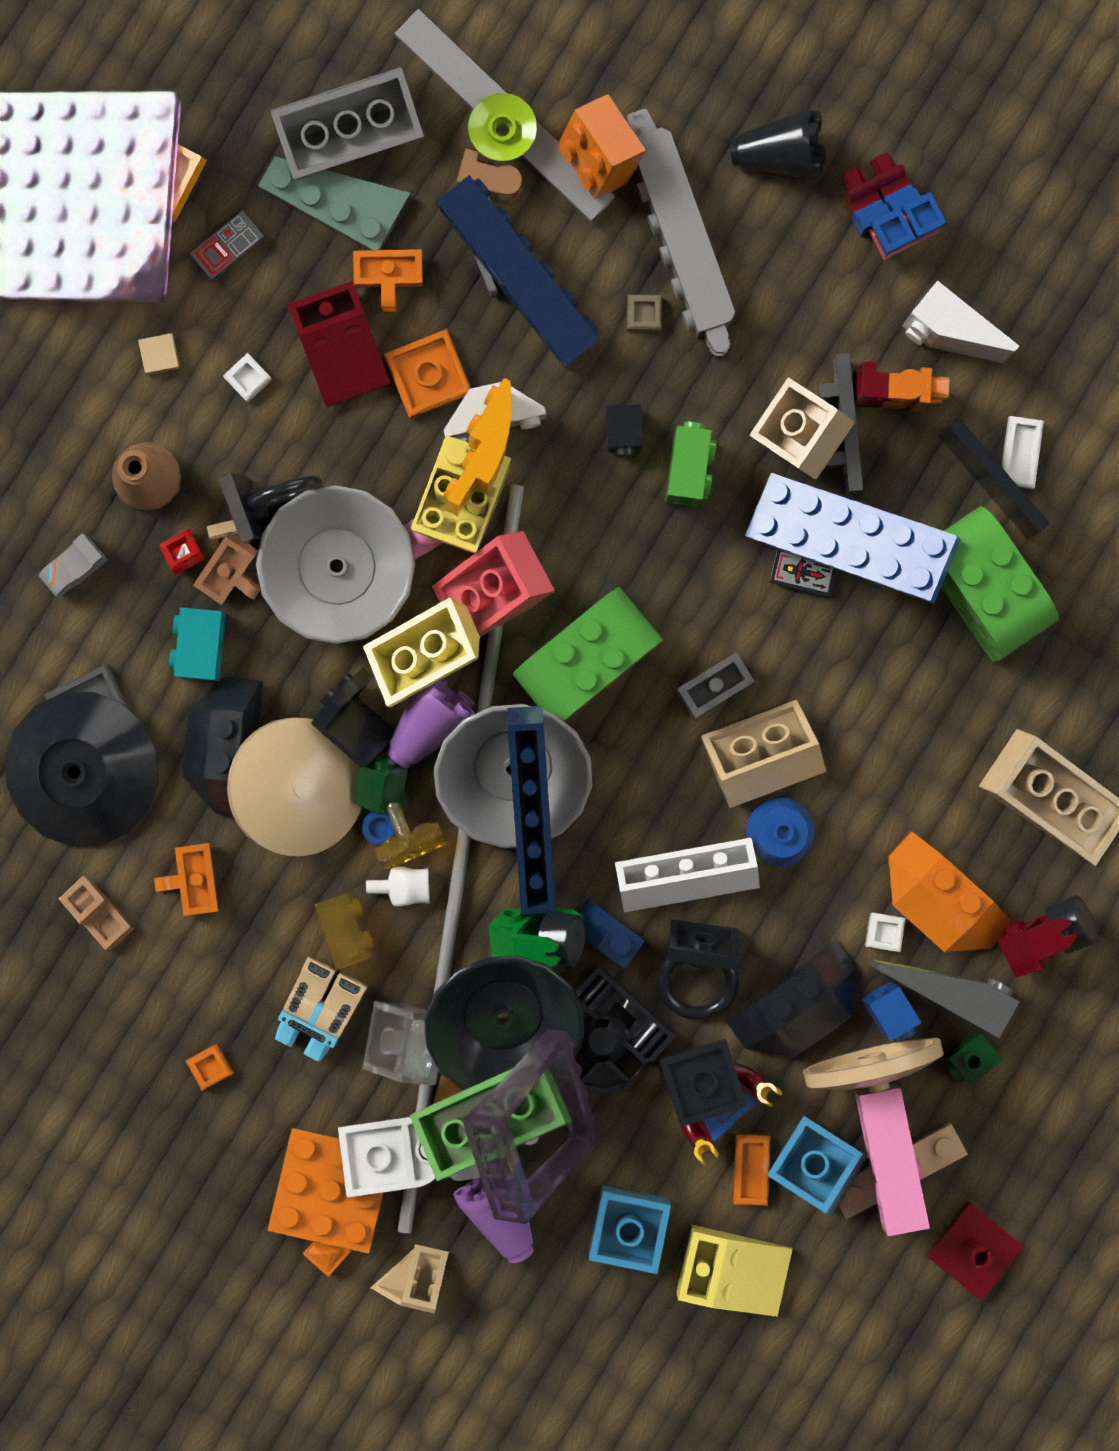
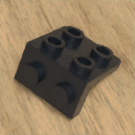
M364 667L354 676L348 673L335 687L337 692L330 689L318 703L322 709L311 722L317 730L360 767H366L390 743L395 732L393 727L358 697L373 678V675Z

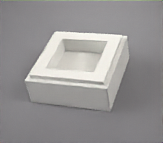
M248 353L223 375L247 403L272 380Z
M870 912L865 946L900 952L906 918Z

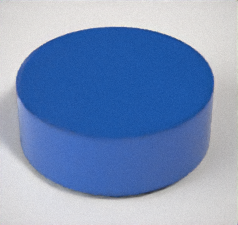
M371 812L362 823V832L370 843L383 845L394 838L397 832V824L394 817L388 812L383 814Z

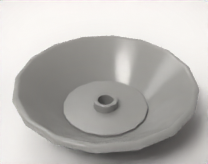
M333 485L317 490L304 491L278 509L262 533L256 568L262 596L281 623L306 639L340 644L368 638L393 621L410 595L415 560L409 533L392 508L366 491ZM334 560L342 561V571L338 573L333 572L330 568L331 563Z
M524 704L491 706L463 719L443 741L434 766L436 797L450 822L472 839L500 848H516L511 770L507 768L510 764L507 708L531 707ZM543 710L552 839L562 834L582 814L592 788L591 758L578 733L555 714Z

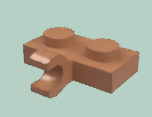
M229 531L193 586L221 605L234 586L239 588L246 596L255 600L261 591L258 573L248 572L246 569L258 550L250 544L241 543L240 538Z

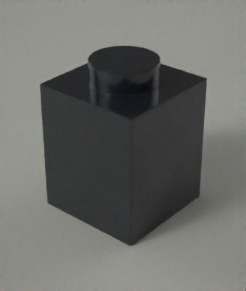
M641 404L606 406L607 451H615V456L617 457L634 456L635 450H642L643 446Z

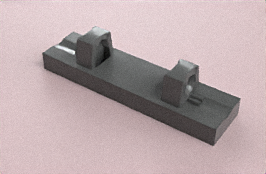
M850 353L836 354L835 358L832 359L834 383L818 385L817 396L824 401L836 400V408L855 422L840 444L841 451L835 452L825 466V469L843 468L845 495L859 494L863 490Z

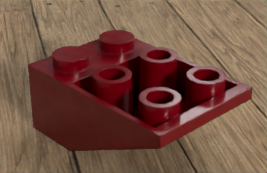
M353 281L288 304L326 408L391 385Z

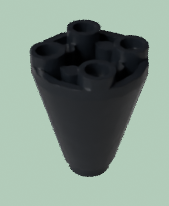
M812 109L803 110L742 133L738 138L731 139L730 153L733 166H741L744 170L807 180L822 177L823 164H826V151L824 143L818 144L819 132L822 131L821 112L812 111Z

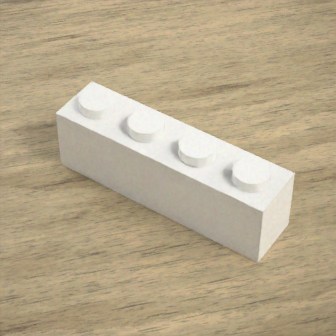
M751 838L615 862L624 912L760 888L758 866Z

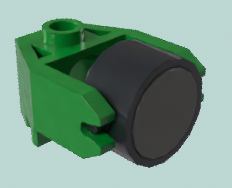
M556 907V912L521 915V908L503 909L488 925L492 957L520 956L547 964L550 967L555 965L574 967L581 960L585 949L586 928L584 917L573 909Z

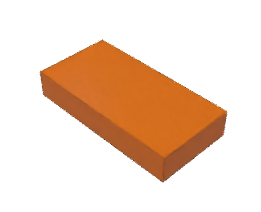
M735 1134L733 1204L768 1206L769 1176L767 1174L770 1168V1135Z

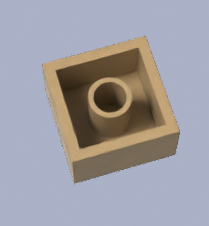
M788 377L750 433V436L816 480L855 422L840 410Z

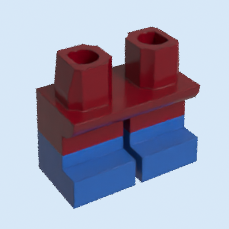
M887 152L870 161L869 164L876 175L871 180L866 182L859 167L845 172L841 177L846 191L843 200L860 236L872 229V221L898 208L901 209L902 206L921 197L917 189H913L909 182L903 164L896 166L894 160Z

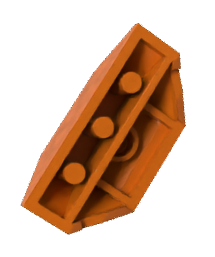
M912 831L888 856L892 906L943 952L991 949L1006 932L1005 927L1013 923L991 898L942 854Z

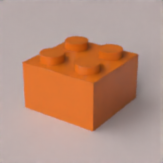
M609 94L575 109L558 143L563 159L571 164L578 175L581 186L589 191L594 200L626 185L646 151Z

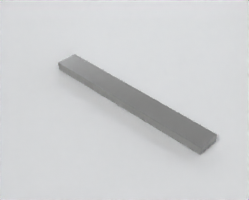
M419 9L395 32V37L472 110L485 97L496 93H506ZM537 122V133L534 143L521 157L592 223L615 199V195L610 192L594 200L589 191L581 186L578 175L571 164L563 159L558 146L559 142ZM500 126L497 128L496 133L499 136H506L509 133V129L505 126Z

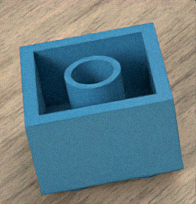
M804 1116L767 1176L822 1212L832 1216L868 1157Z
M602 1185L589 1247V1261L658 1274L671 1209L670 1199Z

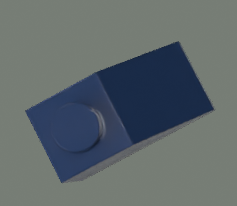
M588 898L578 912L584 917L586 941L625 969L645 942L644 938Z

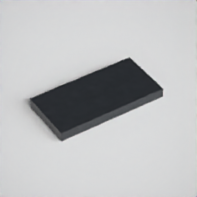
M961 419L955 420L939 435L940 439L1026 539L1040 533L1049 525V521Z

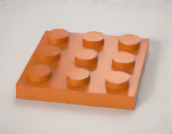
M292 1128L267 1231L369 1254L384 1192L347 1198L339 1138Z

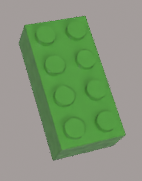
M537 1057L409 1115L437 1181L446 1179L572 1122L545 1057Z

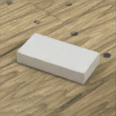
M1009 416L1001 467L1019 488L1033 490L1036 482L1044 421Z

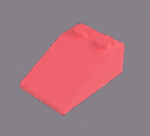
M524 531L497 536L432 586L440 603L451 597L468 607L480 637L529 610L555 591Z

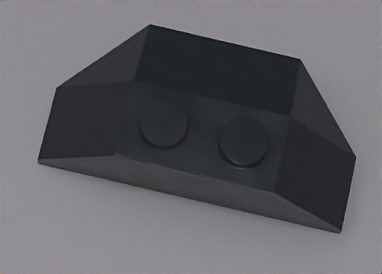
M229 677L189 707L182 777L215 814L233 815L227 791L229 770L240 746L253 732L259 729L263 680Z
M835 940L725 1021L745 1049L795 1058L851 1017L857 968Z

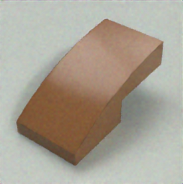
M84 875L58 898L77 922L84 925L106 951L110 952L135 929L115 905Z

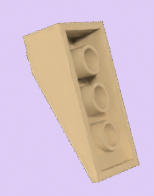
M1018 729L979 785V787L1092 865H1097L1119 832V798L1038 737Z

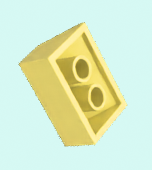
M450 597L363 647L386 705L392 707L477 660L480 636L468 607Z

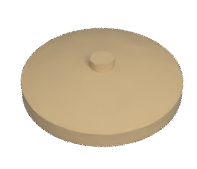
M284 718L260 727L240 746L229 770L228 800L237 824L254 843L277 854L307 856L328 849L347 834L361 810V806L353 803L359 766L311 724L313 719Z
M939 1038L904 1040L857 1050L821 1061L804 1069L803 1075L806 1086L810 1088L851 1090L868 1087L869 1092L874 1093L889 1089V1082L909 1076L942 1057L944 1052Z

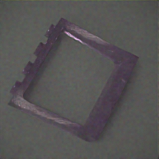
M547 1029L503 1081L467 1114L462 1121L495 1220L527 1224L598 1140L594 1128L596 1118L590 1112L587 1103L589 1093L583 1088L580 1078L582 1068L575 1061L573 1054L575 1044L569 1038L567 1031ZM550 1065L554 1081L572 1120L571 1123L567 1124L569 1137L526 1180L509 1126V1119Z

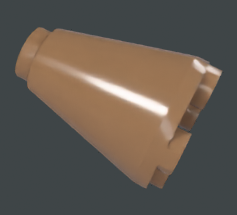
M149 442L134 444L124 450L114 463L112 473L114 489L121 500L134 509L150 511L162 508L172 501L174 496L180 491L181 473L179 463L170 451L159 444ZM136 465L142 466V469L138 474H135Z

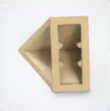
M415 1244L414 1249L370 1288L400 1306L435 1313L449 1252Z

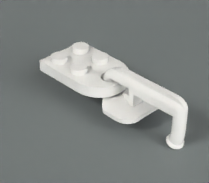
M410 1117L338 1127L347 1198L421 1187L435 1179L429 1161L423 1159L419 1154L421 1142ZM537 1137V1138H535V1139H533V1140H531V1141H528V1142H526V1143H524V1144H526V1145L535 1144V1143L538 1141V1138H539V1137ZM421 1145L420 1152L427 1159L425 1151ZM493 1158L450 1177L456 1181L481 1178L490 1171Z

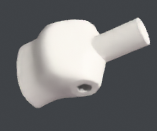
M393 867L390 870L388 880H366V894H388L393 906H407L416 903L429 904V869Z

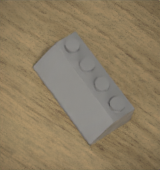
M401 67L271 109V115L293 180L424 137Z

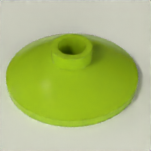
M496 93L485 97L474 107L469 117L468 132L471 143L482 156L497 162H508L520 158L531 148L537 133V122L531 107L523 99L508 93ZM505 126L509 129V133L506 136H499L496 133L497 128Z

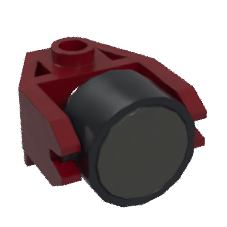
M1075 895L1048 906L1045 914L1026 923L1024 919L1007 925L1005 927L1006 932L998 939V943L1015 978L1043 970L1058 952L1063 951L1066 954H1070L1096 944L1098 934L1089 908L1082 898Z

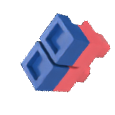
M931 192L902 206L901 209L898 208L872 221V229L868 231L883 260H886L939 233L946 224V221Z

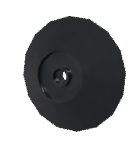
M95 692L61 693L35 705L15 727L5 755L6 786L19 815L42 836L70 847L101 846L128 834L149 811L159 783L158 754L145 724L122 702ZM72 766H77L80 769L81 774L78 778L72 776Z
M520 956L487 957L456 970L435 991L424 1018L426 1048L439 1072L462 1090L471 1088L537 1057H545L555 1081L573 1063L584 1038L583 1007L570 982L547 964ZM501 1013H506L509 1015L506 1018L497 1017Z

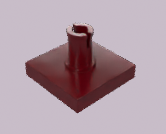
M968 1201L925 1255L979 1300H982L1024 1246Z

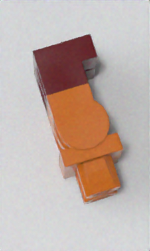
M862 362L853 372L855 407L902 409L910 405V412H920L927 405H941L942 400L948 399L950 379L949 377L932 376V368L922 367L918 371L907 369L901 373L877 372V362Z

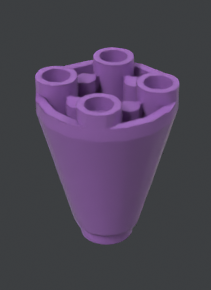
M444 678L410 697L391 738V747L387 750V754L395 763L403 768L408 769L411 764H417L440 748L446 737L463 719L475 714L471 709L475 704L473 700L462 691H458L456 694L446 686L448 683Z
M508 1162L498 1168L491 1169L481 1178L470 1179L463 1187L454 1192L453 1195L459 1208L501 1256L508 1259L509 1263L521 1262L533 1253V1239L521 1174L515 1162Z

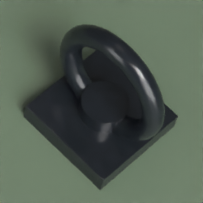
M232 472L218 477L241 543L260 546L262 533L266 529L264 519L269 517L270 511L279 509L304 491L317 490L322 488L323 485L319 477L306 476L285 481L260 491L258 488L253 490L249 477Z
M671 919L668 956L661 963L656 979L659 996L668 1009L687 1019L703 1020L721 1014L733 1003L739 989V975L737 971L740 960L739 929ZM679 963H687L702 969L721 968L725 976V988L721 996L708 1005H688L680 1001L672 992L670 985L671 974Z

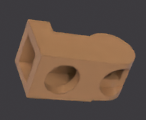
M465 148L456 181L457 184L470 175L474 181L479 178L491 193L490 198L511 201L520 195L522 191V177L515 167L511 165L495 167L479 162V152Z

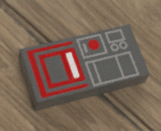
M242 210L193 250L190 255L214 282L265 240V237Z

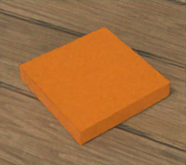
M447 329L384 354L409 419L461 399L471 389Z

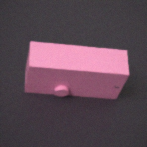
M896 1083L889 1084V1089L880 1092L870 1093L869 1088L854 1091L881 1225L887 1236L930 1228L920 1179H923L922 1168L919 1158L915 1159L901 1087Z

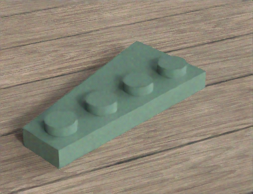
M276 156L258 185L260 190L368 250L382 249L411 197L409 192L327 170H321L293 180L287 159Z

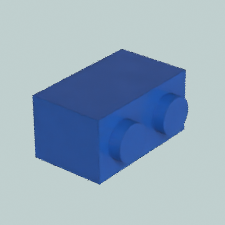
M890 981L861 999L881 1033L890 1041L897 1038L898 1042H901L917 1032L914 1027L921 1024V1021L898 985Z

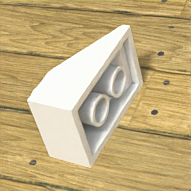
M939 281L934 284L902 325L907 330L905 332L907 337L918 345L924 343L930 348L1004 363L1019 347L1018 344Z

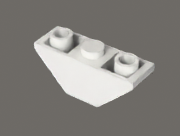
M501 382L469 389L445 427V436L447 435L469 443V433L466 432L469 423L475 414L482 415L487 407L484 404V400L493 385L499 387ZM511 387L512 415L510 427L520 425L521 429L524 430L540 426V420L546 419L545 407Z

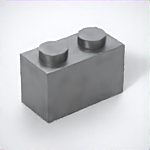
M736 652L676 689V692L693 719L755 681Z

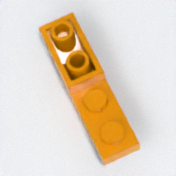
M506 378L502 380L499 387L494 385L491 387L484 400V404L487 407L481 416L475 414L469 423L466 432L469 433L468 446L472 449L469 450L462 462L461 467L465 470L458 480L453 478L444 492V496L447 498L446 510L457 517L475 488L488 495L502 465L508 444L512 415L511 383Z

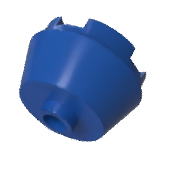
M773 798L761 803L752 812L747 823L746 836L752 839L755 855L761 861L773 866H788L800 861L807 855L814 842L815 827L811 815L800 803L788 798Z

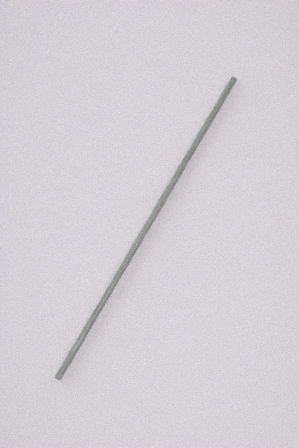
M511 485L503 535L518 532L524 486ZM504 624L488 632L476 713L491 707ZM461 829L458 830L434 993L451 974L471 837ZM426 1047L416 1112L431 1106L436 1064ZM420 1144V1146H419V1154H420V1156L423 1158V1155H422L421 1152H420V1147H421L422 1144ZM418 1187L404 1189L398 1232L410 1234L412 1231Z

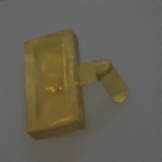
M393 803L386 809L397 836L384 840L381 846L375 848L374 851L384 870H387L445 846L448 842L438 822L434 824H421L415 827L413 833H411L400 804Z

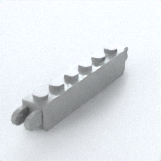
M647 109L632 112L627 115V123L646 149L635 169L641 181L636 183V187L642 203L648 202L652 214L648 215L651 230L654 235L659 234L663 246L659 248L664 266H671L675 276L674 279H671L676 299L682 298L685 304L686 311L682 312L686 328L688 331L694 330L696 338L704 336L711 355H714V358H722L728 353L731 343H729L730 340L728 339L729 335L726 328L730 326L735 310L672 134L662 127L657 129Z

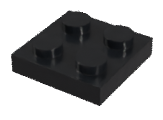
M726 1038L659 1059L680 1127L747 1106Z

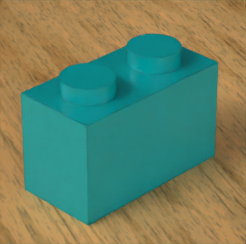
M180 607V615H175L173 620V635L178 636L176 649H171L169 668L174 670L175 677L220 682L226 613Z

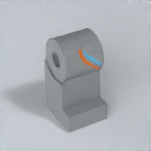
M83 533L72 542L73 544L49 563L39 574L40 579L56 598L67 593L75 585H79L108 561L91 538Z

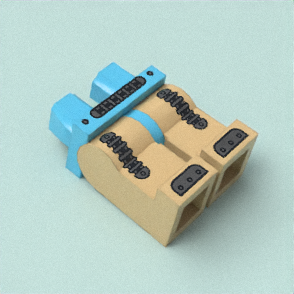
M308 956L278 1018L281 1023L275 1039L292 1047L299 1032L312 1037L303 1054L320 1062L330 1047L334 1048L369 986L340 972L324 1002L322 999L337 969L312 956Z

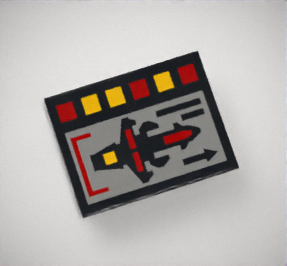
M777 549L770 583L830 597L836 570Z

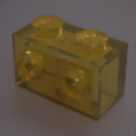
M351 892L314 904L336 970L372 957L371 950L375 949V945L370 931L363 930L360 918L364 917V913L358 897L353 898Z

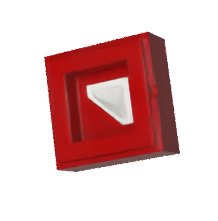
M189 528L159 544L175 576L205 560Z

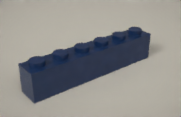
M468 175L437 200L435 206L563 368L568 366L600 340L595 334L598 332V328L587 315L581 317L574 308L577 302L566 288L562 290L558 288L552 280L556 276L545 261L539 263L531 252L534 250V247L522 233L517 236L510 227L512 219L501 206L495 208L487 198L491 193L479 178L474 181Z
M543 706L507 708L521 915L547 914L549 912H556Z

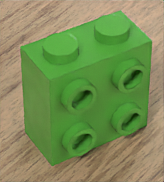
M684 422V427L677 426L673 439L665 503L699 507L703 499H708L712 475L706 474L707 465L712 466L715 459L717 440H711L712 430L704 429L705 424Z

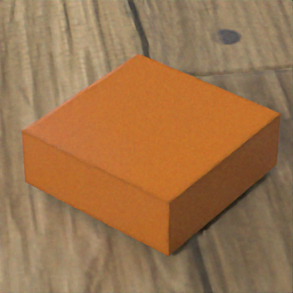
M218 1043L186 1060L202 1091L233 1074Z

